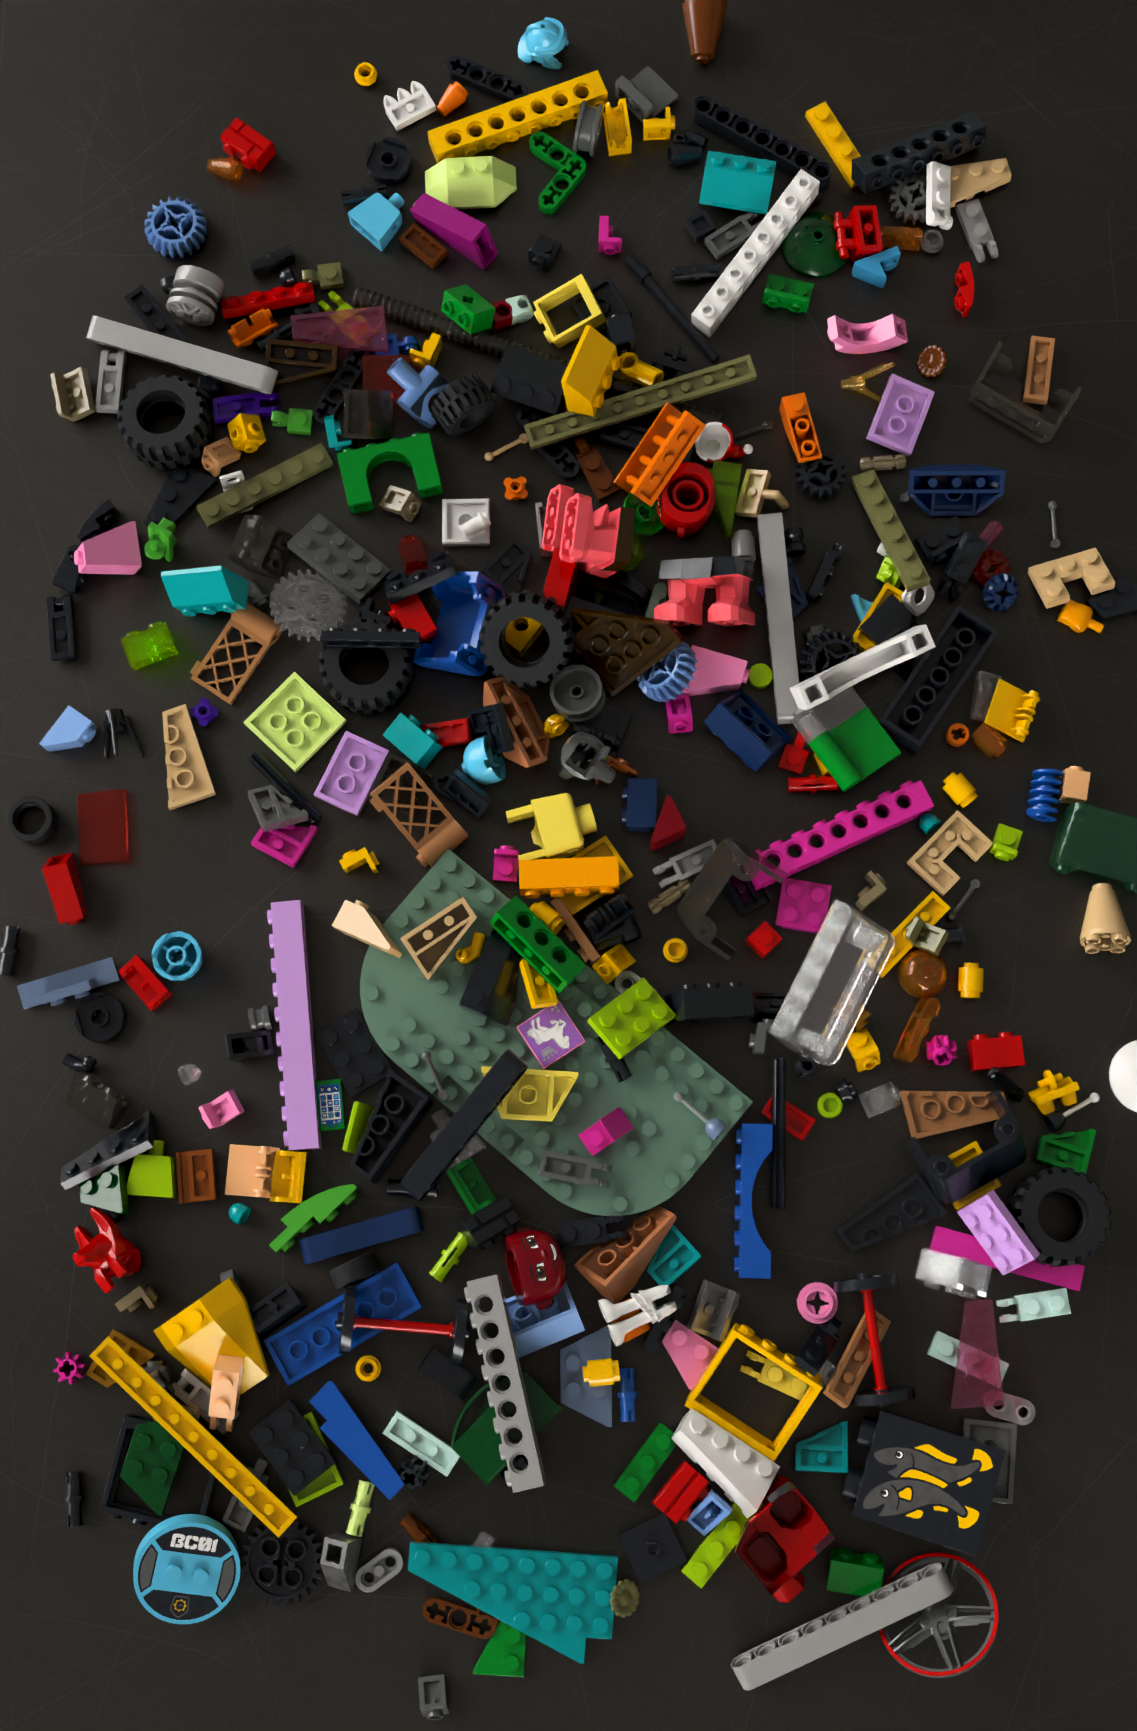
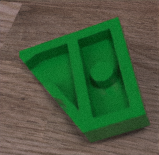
M1089 1129L1082 1132L1073 1131L1059 1135H1043L1040 1137L1034 1161L1050 1167H1060L1061 1169L1069 1167L1073 1168L1076 1173L1083 1172L1086 1174L1096 1130Z
M500 1620L494 1634L489 1639L476 1663L473 1674L524 1677L526 1634Z

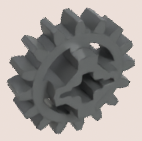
M913 174L912 179L906 177L902 181H896L895 187L892 186L888 201V203L892 204L890 210L897 211L896 218L904 217L903 223H906L908 219L912 221L913 225H915L918 219L921 223L925 222V175L918 179L916 174ZM915 195H917V197H916V199L914 200V202L911 203V202H912V199H914Z

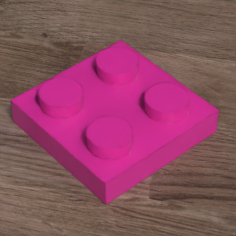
M790 878L782 879L775 927L823 935L825 933L832 885Z

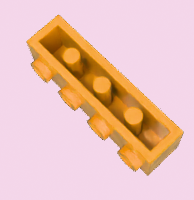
M618 856L519 860L520 896L525 895L526 898L533 899L539 898L540 895L550 894V897L557 898L571 893H575V896H588L589 893L599 892L600 895H612L614 892H619Z

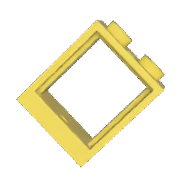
M582 274L533 302L536 307L534 315L540 325L544 324L546 330L543 333L549 344L554 343L558 349L579 338L586 325L596 328L607 321L588 282ZM581 293L592 315L564 332L557 334L547 311Z

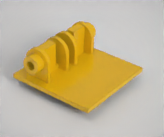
M999 679L984 723L1023 743L1026 735L1029 734L1028 728L1030 722L1034 719L1032 716L1036 713V704L1040 701L1039 693L1031 690L1028 694Z

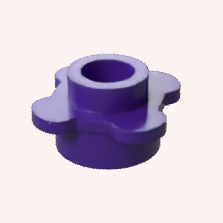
M207 698L200 699V703L190 709V715L196 717L201 726H207L219 714L218 709L212 707Z

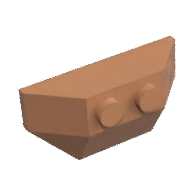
M503 676L485 681L483 706L503 703L507 714L509 730L513 737L515 750L502 753L503 756L526 768L546 762L548 759L550 737L548 732L544 731L545 726L530 697L516 685L504 682L505 678Z

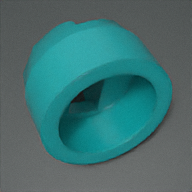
M925 813L921 816L919 825L925 834H929L940 825L941 821L936 815Z
M243 1203L233 1204L229 1209V1217L240 1226L249 1217L251 1208Z

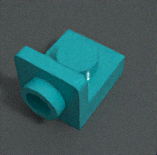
M334 415L324 417L329 448L334 447L336 451L349 448L348 445L353 444L352 436L338 438V435H342L340 421H335Z

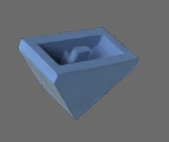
M710 1487L707 1495L693 1507L694 1510L687 1521L705 1536L728 1516L733 1508Z

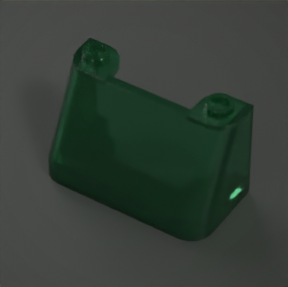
M1071 803L1062 811L1049 867L1055 868V871L1061 874H1069L1070 871L1078 869L1121 881L1123 886L1127 888V892L1137 894V818L1083 803Z

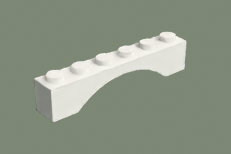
M926 624L915 626L790 687V691L799 710H808L829 700L854 684L894 665L914 658L936 646Z

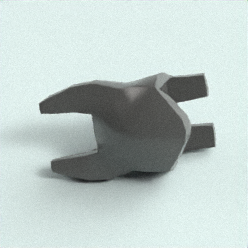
M580 731L574 734L561 749L562 768L558 773L559 776L565 780L578 777L584 780L593 778L611 783L615 778V771L604 761L611 748L605 746L595 736Z

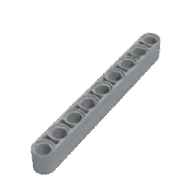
M94 315L92 316L86 339L98 344L269 395L272 394L278 375L277 370L261 364Z
M782 512L757 515L764 594L766 595L765 605L777 724L801 723L802 710H799L790 691V687L799 684L783 517Z
M941 1563L930 1564L738 1655L731 1662V1667L744 1690H752L947 1598L953 1593L954 1587Z

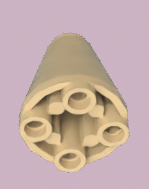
M1108 883L1095 884L1092 886V891L1089 894L1080 933V944L1084 947L1085 952L1089 954L1109 950L1112 953L1125 952V946L1131 942V935L1115 891L1112 889V885Z

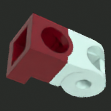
M519 295L491 303L495 307L492 323L494 334L503 331L504 327L514 325L517 322H525L534 316V311L526 295Z

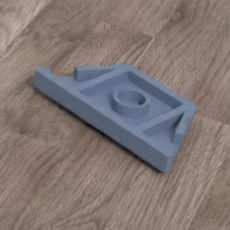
M606 1325L592 1334L560 1349V1403L607 1427H612V1385L590 1387L589 1382H584L582 1366H587L588 1360L611 1358V1335Z

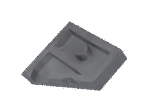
M268 785L248 790V798L263 832L308 821L307 811L304 809L301 811L295 807L293 801L287 796L280 794L279 790L274 786Z

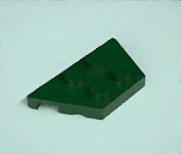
M150 1421L136 1425L120 1477L157 1515L162 1516L165 1512L185 1447L157 1421Z

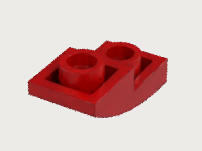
M969 261L961 263L957 274H955V281L959 289L954 298L956 309L960 310L963 318L968 316L974 298V278Z

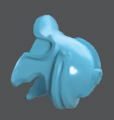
M549 17L529 25L519 41V58L525 63H531L534 60L542 63V66L546 68L560 69L562 63L554 58L553 55L559 53L565 45L568 46L569 44L565 27L560 21Z

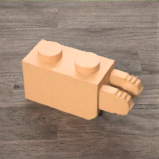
M218 1354L213 1369L208 1416L211 1417L210 1429L215 1430L218 1426L219 1418H225L226 1431L232 1432L240 1399L244 1357Z

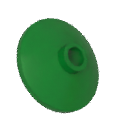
M630 493L626 497L623 507L635 508L634 530L639 534L647 536L659 532L663 524L657 514V501L651 507Z

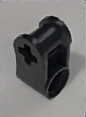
M72 545L67 548L60 566L53 577L54 586L75 594L81 591L87 575L79 574L78 565L74 562V553L80 545Z

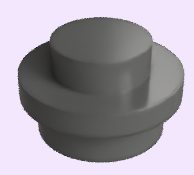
M934 229L923 233L920 239L921 248L928 253L938 252L944 242L941 233Z

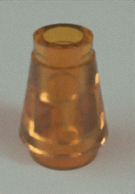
M210 158L207 162V170L230 181L240 180L242 177L243 164L237 158Z

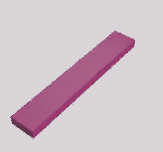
M935 1226L929 1251L998 1269L975 1236ZM1037 1259L1009 1272L1080 1291L1085 1266L1075 1264L1051 1267L1049 1264H1039L1036 1262Z

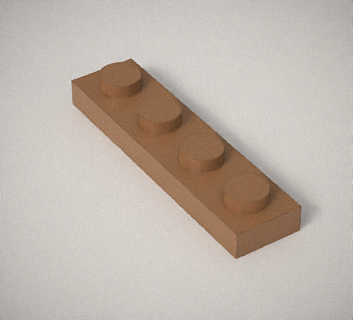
M875 1310L881 1343L891 1321ZM865 1312L823 1391V1394L842 1408L849 1406L872 1361Z

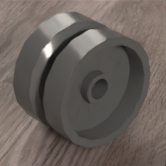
M585 665L567 666L557 676H554L550 684V696L557 713L564 716V721H568L572 725H575V723L580 724L581 722L587 725L602 715L606 707L607 696L599 675L592 668Z

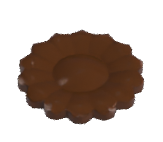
M929 345L918 355L917 364L921 375H925L927 378L931 376L934 378L937 374L940 375L942 370L946 368L947 354L943 352L942 347Z

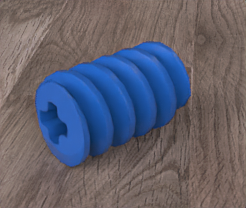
M1047 768L1032 772V777L1035 780H1032L1030 783L1033 789L1029 791L1031 799L1028 800L1027 804L1031 808L1026 810V814L1029 817L1043 822H1054L1057 820L1050 815L1058 813V809L1052 807V804H1059L1060 800L1054 798L1053 795L1061 794V790L1056 789L1055 786L1063 784L1061 780L1056 779V776L1064 775L1063 771Z

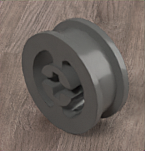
M583 100L575 130L573 153H577L580 150L589 152V156L594 157L602 125L604 104L596 107L588 105L587 101Z

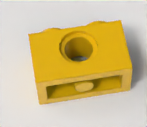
M516 618L506 629L505 638L507 645L514 654L522 658L545 628L541 623L532 618ZM520 623L528 626L525 631H518L515 627Z

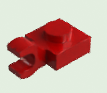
M799 729L794 745L786 743L778 768L801 775L809 751L803 750L809 732Z

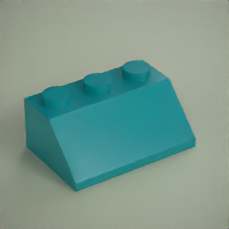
M708 151L699 204L767 215L776 161Z
M223 566L161 572V578L172 606L182 611V614L185 616H196V613L214 615L216 611L235 613L236 610L246 609L249 581Z

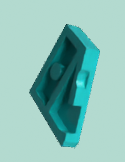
M672 1225L651 1259L647 1272L659 1286L669 1285L670 1287L702 1256L681 1232Z
M848 1421L840 1422L796 1443L795 1471L848 1473Z

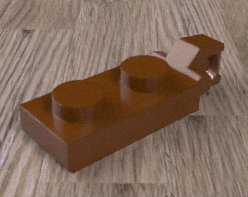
M583 437L575 440L574 447L578 452L575 458L579 463L580 471L597 500L601 502L620 492L619 486L614 483L615 479L598 450L594 446L589 448Z

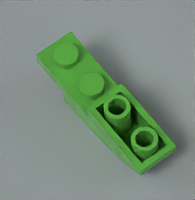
M356 1184L343 1185L326 1190L305 1200L281 1219L287 1228L269 1246L275 1252H280L281 1250L286 1252L296 1243L294 1238L300 1232L305 1234L314 1225L312 1221L314 1218L320 1224L326 1221L331 1223L340 1214L337 1210L344 1203L348 1206L358 1196L356 1191L359 1187Z

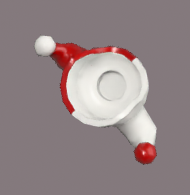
M719 422L706 424L695 441L698 456L705 462L712 464L720 463L726 458H742L745 454H751L753 451V446L750 444H746L744 447L734 444L730 429Z

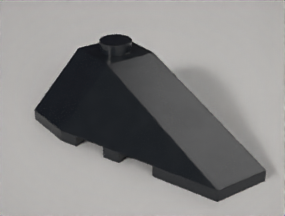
M494 928L469 979L459 1005L465 1010L507 1027L517 1002L520 954Z

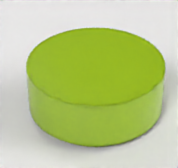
M763 663L753 665L748 676L749 683L758 689L767 687L772 680V670Z
M825 1093L817 1101V1110L823 1117L833 1118L842 1111V1100L835 1093Z

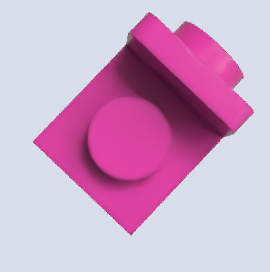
M600 216L598 253H605L607 255L621 253L622 238L613 237V225H609V216Z
M689 694L677 695L676 700L670 699L668 703L665 702L669 733L693 731Z
M503 845L500 846V849H494L493 882L517 883L519 850H514L515 847Z

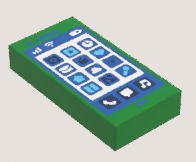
M341 1079L316 1081L320 1131L346 1129Z

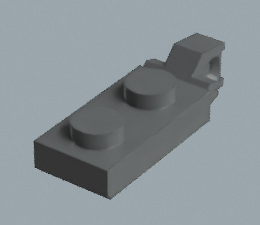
M261 1456L254 1468L249 1466L247 1469L267 1487L270 1476L265 1474L270 1462L267 1458ZM233 1495L221 1522L245 1533L254 1514Z

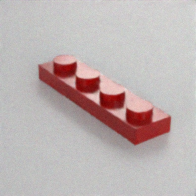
M300 282L285 288L275 287L265 292L253 291L248 295L239 297L233 295L221 300L224 319L254 314L262 308L264 310L268 308L269 310L316 302L312 282Z

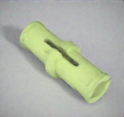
M359 1480L354 1503H351L350 1506L352 1512L346 1530L347 1534L362 1537L367 1513L370 1514L371 1511L369 1505L375 1487L372 1482Z

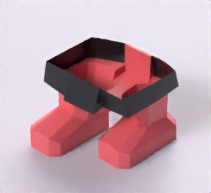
M735 556L661 560L658 579L667 581L669 600L654 608V619L668 620L674 627L688 626L690 624L701 626L705 589L715 588L717 602L713 603L708 609V622L725 627L742 626L743 624H748V626L755 625V613L748 606L749 583L751 580H755L754 562Z

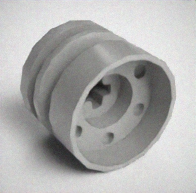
M192 265L178 267L173 281L174 288L171 289L166 303L167 310L173 316L187 323L199 326L211 325L218 308L216 303L220 301L224 289L223 281L214 273L201 267Z

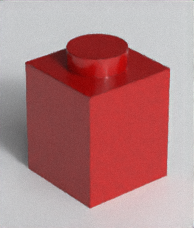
M764 921L745 942L763 959L783 938Z

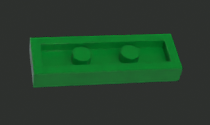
M659 1422L615 1482L614 1487L634 1503L677 1445L671 1439L674 1432Z

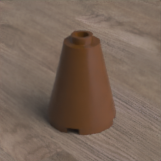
M727 0L682 1L691 57L696 60V63L707 64L715 55L727 10Z

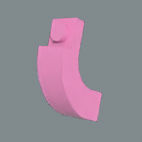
M894 314L863 324L850 323L836 315L827 319V333L830 341L835 343L836 351L842 353H875L889 350L908 342L905 320Z

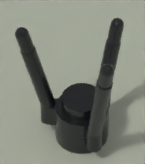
M119 708L105 711V721H103L104 758H108L110 732L113 753L115 756H118L117 732L123 731L124 726H126L139 756L142 757L143 751L132 729L129 716H124L123 710Z

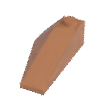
M658 1205L633 1221L632 1226L625 1230L628 1232V1237L611 1239L601 1246L597 1243L574 1266L601 1295L617 1304L634 1288L677 1217Z

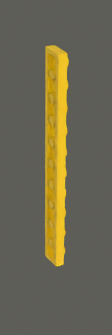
M110 1336L92 1352L90 1357L277 1537H280L293 1523L297 1516Z

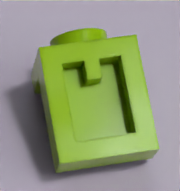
M999 823L992 841L994 844L990 847L989 852L995 854L994 857L999 860H1013L1018 854L1017 848L1023 831Z

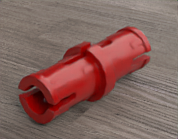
M810 774V777H788L789 793L810 791L812 794L816 793V791H838V784L832 776L815 777V774Z

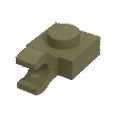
M340 262L317 265L318 271L310 269L302 271L303 282H312L313 285L320 284L321 290L344 287Z

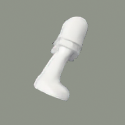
M669 1285L638 1290V1294L631 1293L632 1299L617 1304L611 1303L608 1299L598 1300L600 1310L607 1323L637 1309L643 1310L633 1317L607 1325L616 1347L624 1342L625 1335L628 1332L649 1322H652V1324L656 1321L660 1322L677 1310L675 1301L656 1307L654 1300L671 1293Z

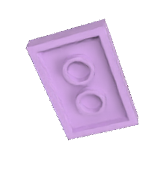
M891 374L866 439L909 457L912 454L935 392L895 374Z
M345 731L313 795L358 817L390 751Z
M994 1190L962 1207L957 1212L1002 1275L1035 1260L1040 1255Z

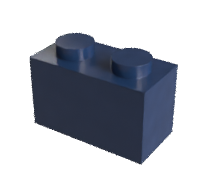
M628 778V786L623 785L622 800H627V809H622V824H626V831L654 832L657 815V779Z

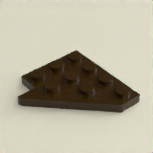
M576 607L570 611V614L582 627L575 634L573 651L587 667L592 668L599 675L603 687L612 697L685 640L668 620Z

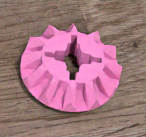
M821 1282L809 1283L799 1291L796 1301L802 1317L815 1324L829 1321L835 1315L838 1307V1299L834 1290ZM818 1291L819 1299L828 1302V1305L819 1306L816 1314L815 1307L806 1302L814 1300Z

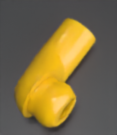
M474 932L472 944L464 949H458L456 959L462 964H469L480 958L486 935Z

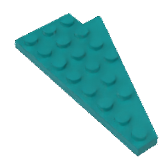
M410 1541L408 1571L578 1663L584 1664L586 1638L612 1639L614 1611L611 1609L610 1594L616 1585L617 1556Z

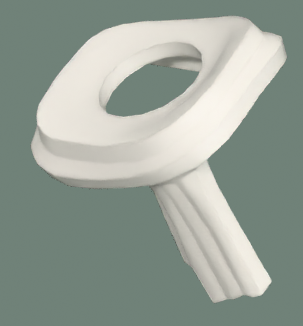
M930 584L921 587L924 591V597L919 604L915 603V594L918 589L907 592L905 589L902 593V603L913 615L920 616L933 601L935 592Z

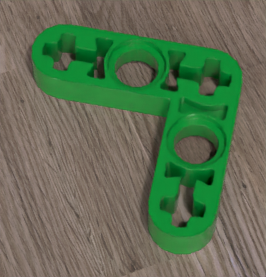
M537 131L529 138L531 153L558 171L541 192L538 200L539 209L542 213L553 214L584 178L586 163L582 157L573 153V151L546 133ZM543 141V146L540 144L535 146V142L540 143ZM554 152H561L564 157L561 160H554L551 155ZM577 166H580V170L576 169L572 173V167L576 168ZM559 181H565L569 186L564 190H560L556 187V184ZM553 197V204L548 203L545 205V200L550 201Z

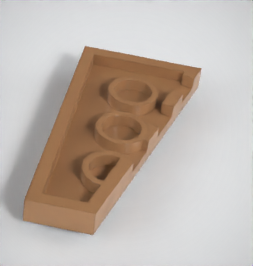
M899 1091L911 1138L919 1139L1000 1119L986 1096L990 1092ZM1000 1092L1007 1103L1004 1092Z

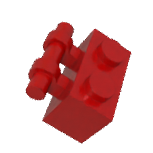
M877 205L854 206L846 219H844L843 212L834 213L833 229L837 233L836 249L839 251L840 259L849 258V249L852 262L882 251L883 245Z

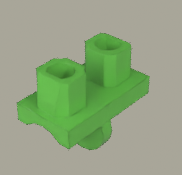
M163 518L158 525L153 522L148 525L149 541L144 546L145 554L148 558L160 559L164 556L167 561L171 562L174 558L173 547L177 543L176 537L172 535L176 530L175 523Z

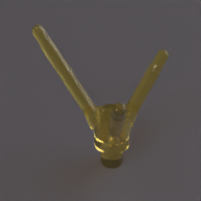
M891 362L886 365L882 363L863 374L841 380V388H851V391L857 390V392L880 402L882 397L866 389L865 379L894 367L895 363Z

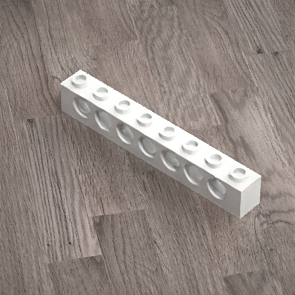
M802 169L798 172L691 314V324L709 338L712 336L816 198L819 192V180Z

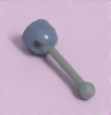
M682 1092L674 1094L675 1101L682 1102L706 1123L705 1130L711 1139L715 1141L726 1129L727 1125L722 1120H709L684 1098Z

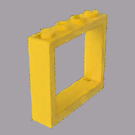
M735 1322L695 1387L688 1395L685 1406L690 1410L693 1408L774 1462L823 1388V1379L819 1372L813 1377L793 1361L795 1356L790 1353L783 1354L777 1350V1346L772 1341L765 1338L763 1340L754 1335L755 1332L750 1327L744 1324L740 1326ZM736 1338L810 1385L773 1442L700 1394Z

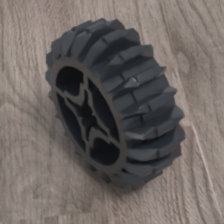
M830 629L829 633L823 630L820 632V637L814 634L812 636L814 643L806 641L805 645L808 647V650L800 651L802 655H805V659H800L799 663L805 665V667L799 671L802 674H806L803 678L805 681L831 668V666H828V663H831L829 662L830 658H834L833 666L846 659L848 660L862 653V651H855L859 647V643H852L853 637L851 635L845 637L844 631L837 633L836 630ZM838 643L843 649L832 652L826 648V645ZM817 654H819L820 660L818 664L815 665Z

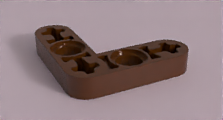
M438 1596L429 1597L422 1609L424 1618L430 1623L480 1639L490 1638L494 1634L498 1623L497 1618L478 1608H472ZM438 1603V1609L446 1611L447 1606L451 1607L447 1621L442 1620L445 1614L439 1612L435 1616H431V1610L427 1609V1606ZM457 1610H462L467 1616L466 1622L462 1625H457L452 1620V1614ZM471 1614L476 1615L474 1621L482 1623L483 1619H487L488 1625L492 1626V1628L486 1629L485 1632H481L480 1626L476 1624L472 1625V1629L467 1628L471 1621Z

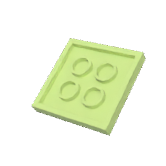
M294 672L243 723L296 773L347 721Z

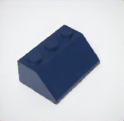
M742 689L721 701L704 721L710 731L722 739L727 747L735 752L744 761V764L755 772L765 766L792 739Z

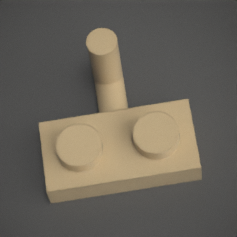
M746 470L735 508L737 516L757 518V515L761 513L764 499L775 500L782 510L789 507L788 501L780 491L767 490L771 478V473L768 470Z

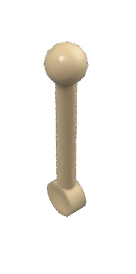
M522 433L519 435V439L492 453L487 452L484 455L485 460L492 461L496 455L515 445L527 443V435Z

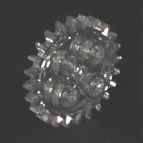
M298 569L297 576L289 572L288 580L281 577L280 584L275 583L274 591H271L270 615L275 616V624L281 623L280 631L289 630V637L296 633L297 640H300L302 636H306L307 642H310L311 636H314L317 641H320L321 631H328L329 628L342 627L343 619H346L347 596L342 594V591L329 582L328 579L320 577L318 571L315 575H311L310 569H307L306 574H302L301 570ZM288 607H294V608H296V609H295V610H291V609H289ZM314 618L317 619V621H311L309 619Z

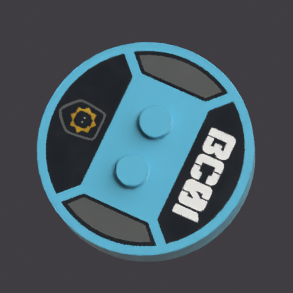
M182 1514L160 1522L145 1535L135 1554L133 1582L139 1601L149 1613L168 1623L192 1624L214 1616L228 1604L238 1587L241 1570L238 1546L234 1537L224 1525L204 1515Z

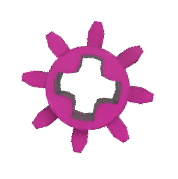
M937 1035L932 1038L931 1042H926L927 1059H933L935 1065H949L952 1059L957 1058L956 1041L950 1042L948 1035Z
M69 1351L65 1353V1359L60 1357L55 1359L59 1364L53 1372H58L60 1375L59 1382L68 1379L69 1384H74L75 1376L84 1378L82 1369L87 1366V1363L81 1362L82 1354L72 1357V1353ZM74 1365V1370L66 1371V1366Z

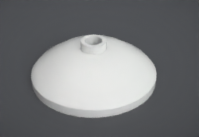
M1137 1040L1124 1045L1113 1057L1109 1068V1082L1114 1095L1121 1104L1134 1112H1137Z

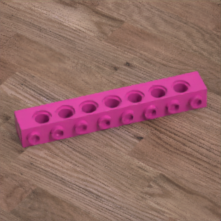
M912 780L899 786L900 790L896 792L886 791L880 794L878 800L870 803L869 800L858 804L856 806L857 809L852 812L844 810L834 816L835 819L832 821L822 820L814 824V829L805 832L803 829L792 834V839L785 842L782 839L775 841L769 845L770 849L761 852L758 849L747 855L748 859H746L743 865L756 891L918 818L925 813H929L934 804L922 781L920 780L916 783H913ZM897 800H904L908 808H901ZM875 810H883L886 813V818L878 817ZM854 819L862 820L865 827H857L854 824ZM832 829L841 830L843 833V837H835L832 833ZM810 839H818L822 847H813ZM794 848L798 850L800 857H791L788 849ZM766 859H775L778 863V867H769L766 863Z

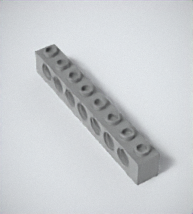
M496 1274L467 1281L468 1287H464L467 1303L471 1302L473 1313H470V1320L473 1329L477 1328L479 1339H476L478 1354H483L485 1365L481 1366L484 1381H489L491 1391L487 1392L490 1407L495 1408L496 1417L493 1418V1424L496 1434L500 1433L502 1444H499L501 1459L506 1460L508 1470L505 1471L507 1486H512L513 1493L544 1486L547 1481L501 1276ZM485 1296L489 1297L493 1302V1307L490 1311H484L481 1308L480 1301ZM488 1323H495L498 1326L499 1333L496 1337H490L487 1334L486 1326ZM494 1349L503 1351L505 1358L502 1363H496L492 1359ZM500 1375H505L510 1379L511 1384L508 1389L499 1387L497 1380ZM510 1401L515 1404V1415H507L504 1412L503 1405L505 1402ZM510 1429H519L522 1432V1440L519 1442L511 1440L509 1436ZM517 1455H524L528 1459V1466L526 1468H519L516 1465L515 1457Z

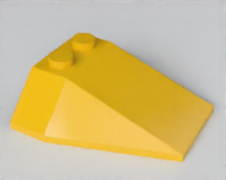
M229 1277L186 1309L153 1330L166 1351L210 1387L218 1354L244 1357L240 1395L270 1375L246 1298L232 1277Z

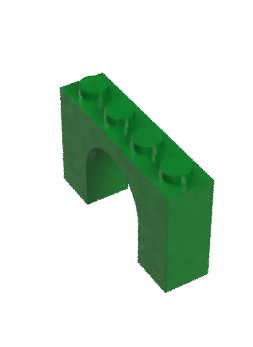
M418 432L407 438H392L385 443H369L363 448H347L341 453H337L351 514L374 509L369 489V477L377 465L389 460L403 462L411 468L415 476L420 499L443 494L429 433Z

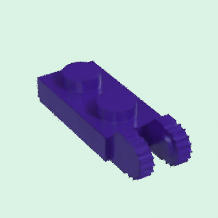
M257 392L213 398L214 421L216 424L230 422L240 413L259 415L260 418L262 416L271 417L272 411H280V408L277 406L261 407V403L270 404L278 402V394L272 393L269 395Z

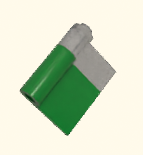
M852 686L808 710L799 708L792 714L794 718L791 722L843 792L852 788L901 754V751Z

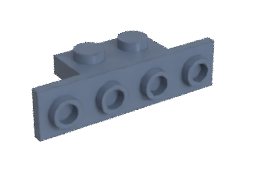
M110 957L18 985L17 989L23 1008L27 1009L50 1002L51 1006L66 1002L65 997L74 995L75 999L90 995L89 990L119 981L120 978L114 958Z

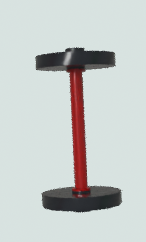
M871 1271L857 1273V1278L833 1281L835 1292L857 1290L862 1292L876 1388L855 1392L851 1405H876V1408L892 1406V1403L915 1399V1388L913 1386H886L872 1291H875V1288L898 1285L897 1274L873 1276Z
M345 1289L342 1313L338 1312L336 1328H340L339 1354L350 1353L352 1332L355 1330V1327L449 1335V1363L461 1364L465 1339L468 1340L469 1336L466 1299H455L450 1325L357 1317V1314H355L356 1289Z

